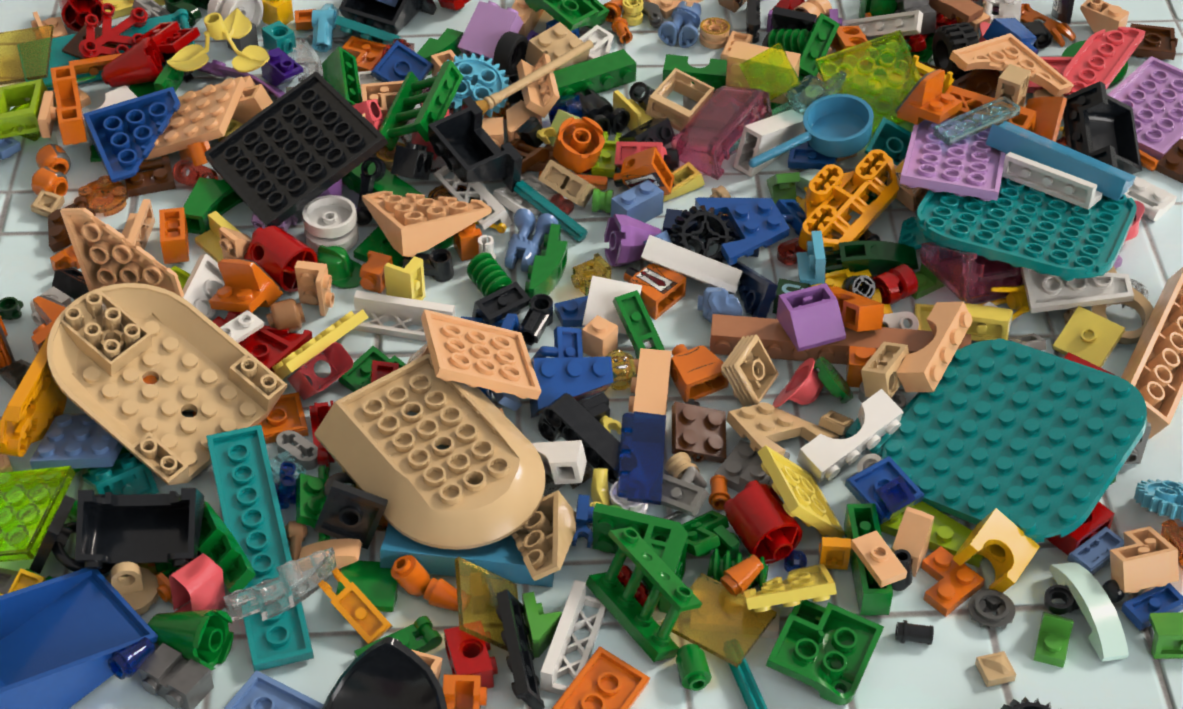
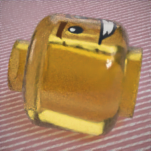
M613 350L605 356H611L614 382L610 387L614 390H625L631 386L632 377H637L634 358L631 354L622 350Z

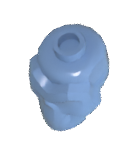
M707 287L703 295H698V310L702 311L703 317L710 324H712V314L742 316V307L738 298L734 297V294H729L722 287Z

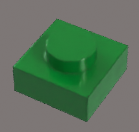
M720 525L713 529V533L718 535L720 546L716 548H718L721 558L729 550L731 559L734 560L740 550V541L734 533L729 532L723 525Z

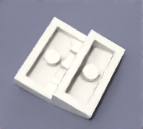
M531 173L521 174V180L530 185L551 203L554 204L561 198V194L539 181ZM507 186L496 189L493 192V196L513 213H516L521 208L530 210L534 216L541 213L516 192H511Z
M592 276L582 325L586 326L598 315L618 325L619 333L627 334L612 301L615 297L636 290L641 294L642 285Z

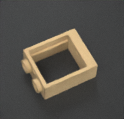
M675 68L650 95L645 114L655 119L669 118L672 128L685 134L711 104L715 88ZM674 90L698 103L690 111L667 99V97Z

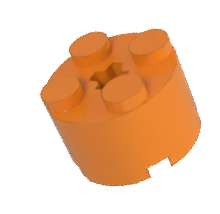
M571 117L566 119L559 128L553 147V157L562 166L576 174H581L591 169L598 162L605 143L601 126L588 117H582V119Z

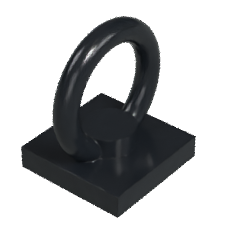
M774 6L772 28L778 30L807 29L810 32L817 19V15ZM769 33L763 40L762 46L768 47Z
M346 472L336 473L330 476L324 484L326 500L314 530L337 539H360L362 542L361 548L368 550L388 500L344 484L355 483Z
M67 495L64 496L29 568L33 572L41 573L51 551L59 563L73 572L84 569V564L75 561L64 549L70 534L76 533L77 522L65 524L76 499ZM102 564V569L98 570L101 574H105L116 564Z

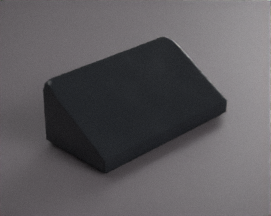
M75 268L55 270L52 287L54 286L75 300L89 292L84 276L79 270Z

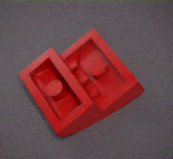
M177 21L163 22L135 41L137 44L142 39L150 37V41L154 40L161 53H177L199 37L200 33L198 27L180 29Z

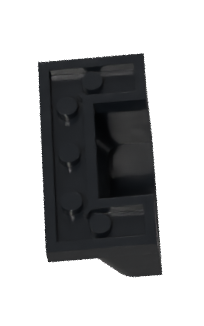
M343 0L339 7L343 17L395 35L419 11L434 15L437 9L433 0H398L395 7L377 0Z
M1100 81L1064 96L1067 98L1063 113L1067 147L1130 174L1142 171L1132 107L1107 95L1106 86Z
M470 96L462 99L461 111L428 125V137L434 152L438 157L441 156L446 162L448 169L454 172L463 183L502 180L508 189L514 192L515 184L521 180L523 157L510 142L501 145V149L482 128L483 110Z

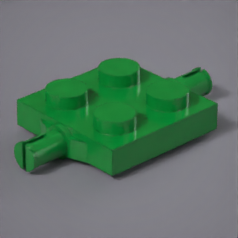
M325 466L318 468V477L300 473L296 479V523L308 525L312 528L315 527L326 500L324 484L329 478L330 469L328 466L326 468ZM319 532L318 542L330 540V536Z

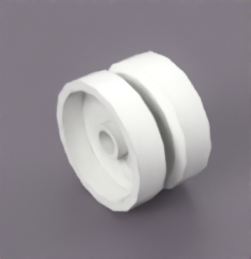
M210 0L207 14L220 13L224 21L227 16L238 8L257 28L263 17L264 7L262 0Z
M326 195L317 197L304 206L302 217L305 227L306 244L316 253H318L320 245L326 247L340 246L347 252L357 244L359 238L355 204L349 199L338 195Z

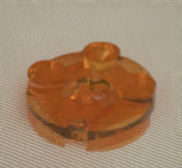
M107 175L101 176L98 180L82 186L78 190L79 196L88 199V210L94 216H96V213H104V216H111L122 211L127 205L128 194L125 185L119 181L112 183Z

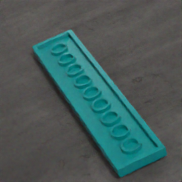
M256 425L207 435L224 524L237 540L256 573L255 577L239 593L254 672L256 670L261 671L313 659L312 645L262 426Z

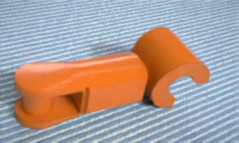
M209 141L187 145L188 148L179 151L183 163L193 162L194 166H200L208 163L205 152L211 147Z

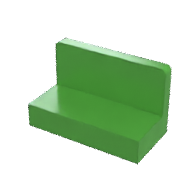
M1183 612L1150 613L1149 621L1154 630L1151 647L1153 658H1183Z

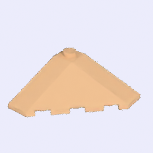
M380 191L362 195V201L391 246L405 257H413L417 253L429 250L492 213L491 207L483 201L471 199L470 203L457 201L455 197L439 196L438 200H434L432 198H425L424 194L406 193V197H402L400 195H393V191Z
M62 208L60 210L89 292L113 284L140 283L164 288L181 297L184 296L177 273L170 268H166L155 260V257L127 240L124 235L109 224L106 225L88 209Z

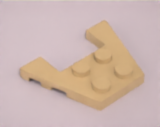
M765 402L729 411L726 419L741 438L747 437L751 441L750 448L753 451H758L766 445L784 456L786 450L775 442L798 436L810 442L819 434L833 439L839 438V435Z

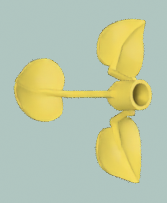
M236 8L224 21L221 14L217 12L205 16L204 23L207 31L204 32L205 47L203 48L199 44L185 46L170 60H167V64L176 70L185 72L200 69L209 61L206 53L209 52L210 37L214 40H227L234 52L238 55L232 60L233 68L238 72L254 71L265 65L270 57L264 48L257 45H249L242 52L237 49L232 38L240 39L246 36L251 31L252 24Z

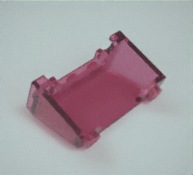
M736 86L717 88L713 96L682 131L673 137L671 141L672 150L678 149L680 161L685 164L690 162L697 170L718 180L724 174V169L721 168L724 159L728 160L730 158L729 149L741 137L744 126L772 116L769 93L758 88Z
M935 242L922 243L920 252L922 264L961 301L973 304L1007 297L1010 292H991V288L1024 285L1021 267H1013L1009 263L998 260L991 261L972 252L963 253L940 247Z

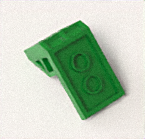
M596 503L593 510L592 549L615 554L618 545L608 536L609 531L632 527L679 579L683 580L686 571L688 532L680 522ZM644 575L642 581L650 593L653 584ZM662 595L657 608L660 612L667 613L671 604Z

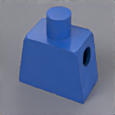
M994 18L983 36L986 40H990L1011 33L1035 54L1039 52L1033 46L1037 37L1016 18Z

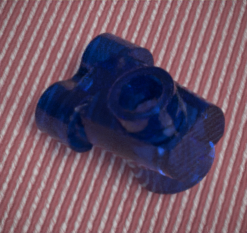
M285 461L281 464L279 483H275L280 509L289 508V504L296 505V479L293 477L296 465L290 461Z

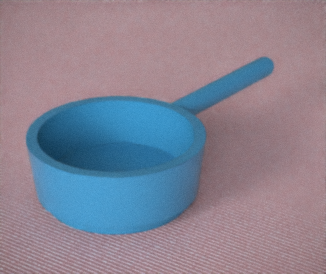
M832 94L821 97L811 103L804 112V133L750 159L748 164L752 168L757 167L807 141L815 151L828 157L842 158L854 155L862 150L871 139L874 118L873 110L865 100L854 95Z

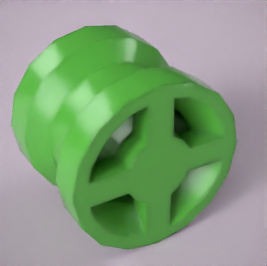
M594 188L592 212L603 210L611 214L613 190L603 192L600 189Z

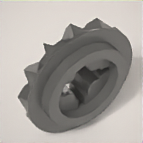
M990 589L974 593L969 599L967 609L971 614V620L978 621L980 628L986 625L990 626L992 631L996 627L1005 629L1008 623L1013 622L1016 612L1014 603L1007 595ZM986 607H988L990 610L996 609V615H994L992 612L986 613Z

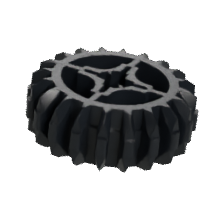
M701 205L699 209L696 206H692L689 211H682L681 216H677L674 219L676 224L670 227V230L674 233L669 236L672 241H675L673 244L692 251L688 246L691 245L695 253L723 263V260L726 261L721 252V244L735 241L734 237L729 236L734 231V228H727L726 225L730 219L723 221L721 219L723 212L715 215L714 207L707 211L705 205ZM697 221L695 231L685 233L688 223ZM718 244L716 253L712 256H707L709 246Z

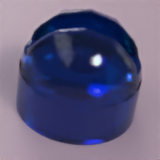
M792 550L791 554L784 559V569L787 572L807 567V557L801 550ZM794 559L799 560V564H794Z

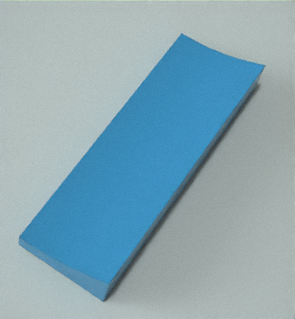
M1007 121L1000 125L992 124L986 141V145L1004 153L1012 152L1097 184V191L1102 192V195L1115 201L1120 200L1133 185L1136 176Z
M388 522L380 549V568H392L398 558L412 555L429 574L468 578L467 575L479 574L481 580L553 587L554 573L537 581L533 580L523 561V556L511 535L495 543L478 548L441 549L423 545L409 539Z

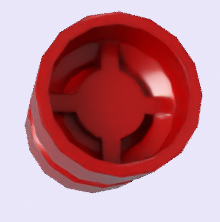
M901 264L890 269L888 272L872 278L875 283V289L880 290L883 304L892 305L918 291L917 277L914 271L905 264Z

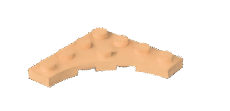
M1011 33L954 50L949 57L958 68L964 71L974 69L1004 71L1009 64L1030 70L1029 80L1043 87L1056 97L1071 92L1074 86Z

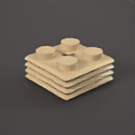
M757 334L750 337L747 335L746 338L743 336L721 366L722 375L729 381L733 388L734 396L739 399L743 407L759 404L779 375Z

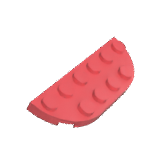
M1118 27L1117 30L1105 32L1106 30L1104 29L1091 35L1064 70L1063 76L1074 85L1071 92L1064 94V96L1099 81L1104 83L1107 89L1143 40L1145 31L1131 27Z

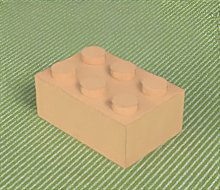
M735 41L727 56L725 92L791 106L798 88L801 54Z

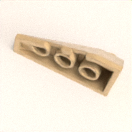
M555 491L543 497L538 509L528 522L511 534L534 581L561 570L576 532V512L560 491Z

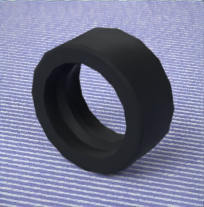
M511 31L505 32L501 36L495 48L493 58L494 65L500 64L499 71L505 70L507 75L518 73L517 64L521 59L525 62L527 61L525 59L528 47L527 37Z

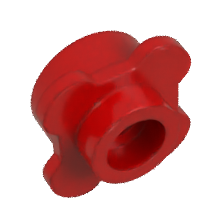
M319 443L317 452L318 465H326L330 469V463H335L336 460Z

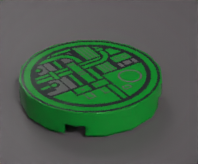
M824 357L817 358L813 369L819 368L820 372L817 374L820 381L834 397H842L840 399L841 403L849 402L853 398V393L846 381Z

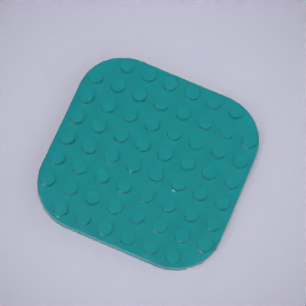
M1002 177L997 201H983L972 196L960 197L954 193H938L929 189L918 206L916 224L919 230L929 239L935 241V244L939 247L954 248L965 254L980 255L991 261L998 260L1009 263L1013 267H1024L1032 269L1039 274H1050L1059 276V278L1065 281H1072L1074 278L1103 276L1113 267L1133 224L1137 206L1132 198L1127 199L1125 195L1119 201L1102 195L1100 201L1090 209H1085Z
M1001 338L980 341L956 350L935 391L922 392L901 419V426L885 442L882 450V459L890 456L925 494L922 501L933 508L975 525L997 508L1019 527L1025 536L1031 538L1036 543L1045 542L1044 538L1060 535L1062 538L1072 533L1089 517L1142 438L1147 426L1146 403L1142 394L1134 385L1118 376Z

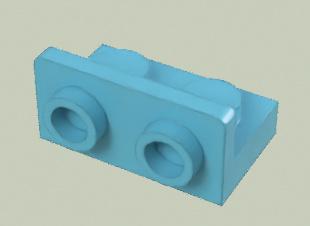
M811 231V241H807V252L796 253L799 282L809 285L825 283L826 257L822 231Z

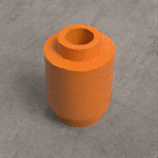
M402 556L392 566V577L408 594L417 597L424 595L431 581L430 574L414 556Z

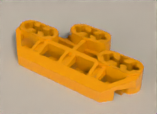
M880 149L871 150L859 162L854 171L843 173V170L837 165H826L810 181L805 196L806 220L802 224L798 244L802 249L807 251V241H811V231H822L824 248L833 247V251L840 250L839 243L857 241L897 197L899 187L893 159L885 151ZM886 171L889 172L892 181L888 186L884 184L887 181ZM870 191L879 195L876 200H873L869 205L867 204L870 198L868 196ZM855 211L861 216L850 225L848 222L852 216L849 214ZM835 230L843 236L840 239H833L834 236L831 234Z
M49 334L0 420V454L23 457L31 443L43 439L54 418L62 415L65 410L67 396L55 383L48 365L47 343Z

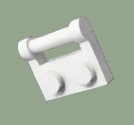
M1137 176L1133 185L1124 194L1127 199L1132 198L1134 201L1143 203L1145 207L1144 214L1148 215V218L1152 221H1157L1175 204L1177 196Z

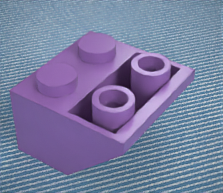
M826 283L779 295L776 318L798 352L846 339L838 300Z

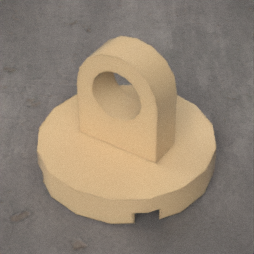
M121 562L114 565L110 575L106 577L109 583L139 615L149 611V607L153 603L156 604L159 599L157 587L159 586L156 576L149 569L139 567L133 562Z

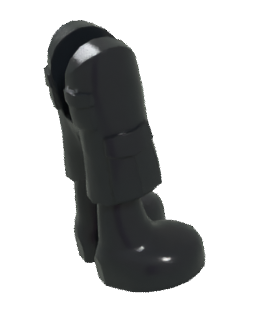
M591 88L585 90V96L581 92L571 96L572 103L581 118L588 117L601 126L603 131L608 132V135H610L611 131L615 135L616 133H621L629 123L630 114L624 108H616L614 110L607 99L597 94Z

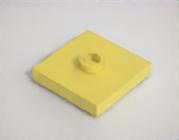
M1078 306L1054 342L1053 350L1065 356L1070 352L1102 368L1124 334L1125 327Z

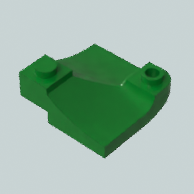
M525 0L526 4L535 12L541 9L545 10L570 31L583 26L589 29L596 25L600 26L605 23L610 11L598 0Z
M801 600V604L794 606L767 660L766 666L815 688L819 692L820 697L837 705L848 704L856 694L884 626L829 602L827 607L824 608L811 601ZM836 689H841L844 693H840Z

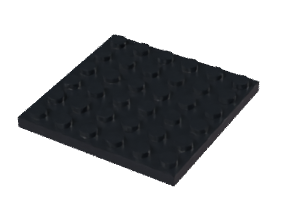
M315 71L206 151L205 156L207 162L260 221L266 227L281 225L285 220L378 152L388 142L363 115Z

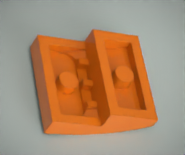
M1049 96L1028 99L1026 108L1036 111V127L1033 133L1054 142L1057 141L1067 98Z

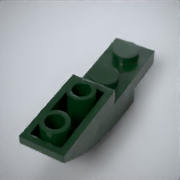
M850 241L839 243L840 250L825 252V273L849 269L850 272L868 269L872 276H877L901 264L908 265L912 270L919 269L915 247L900 243Z

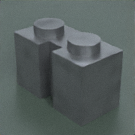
M164 643L139 667L143 688L152 695L158 694L165 698L175 708L194 709L214 688L209 668L192 659L187 661L182 657V653Z

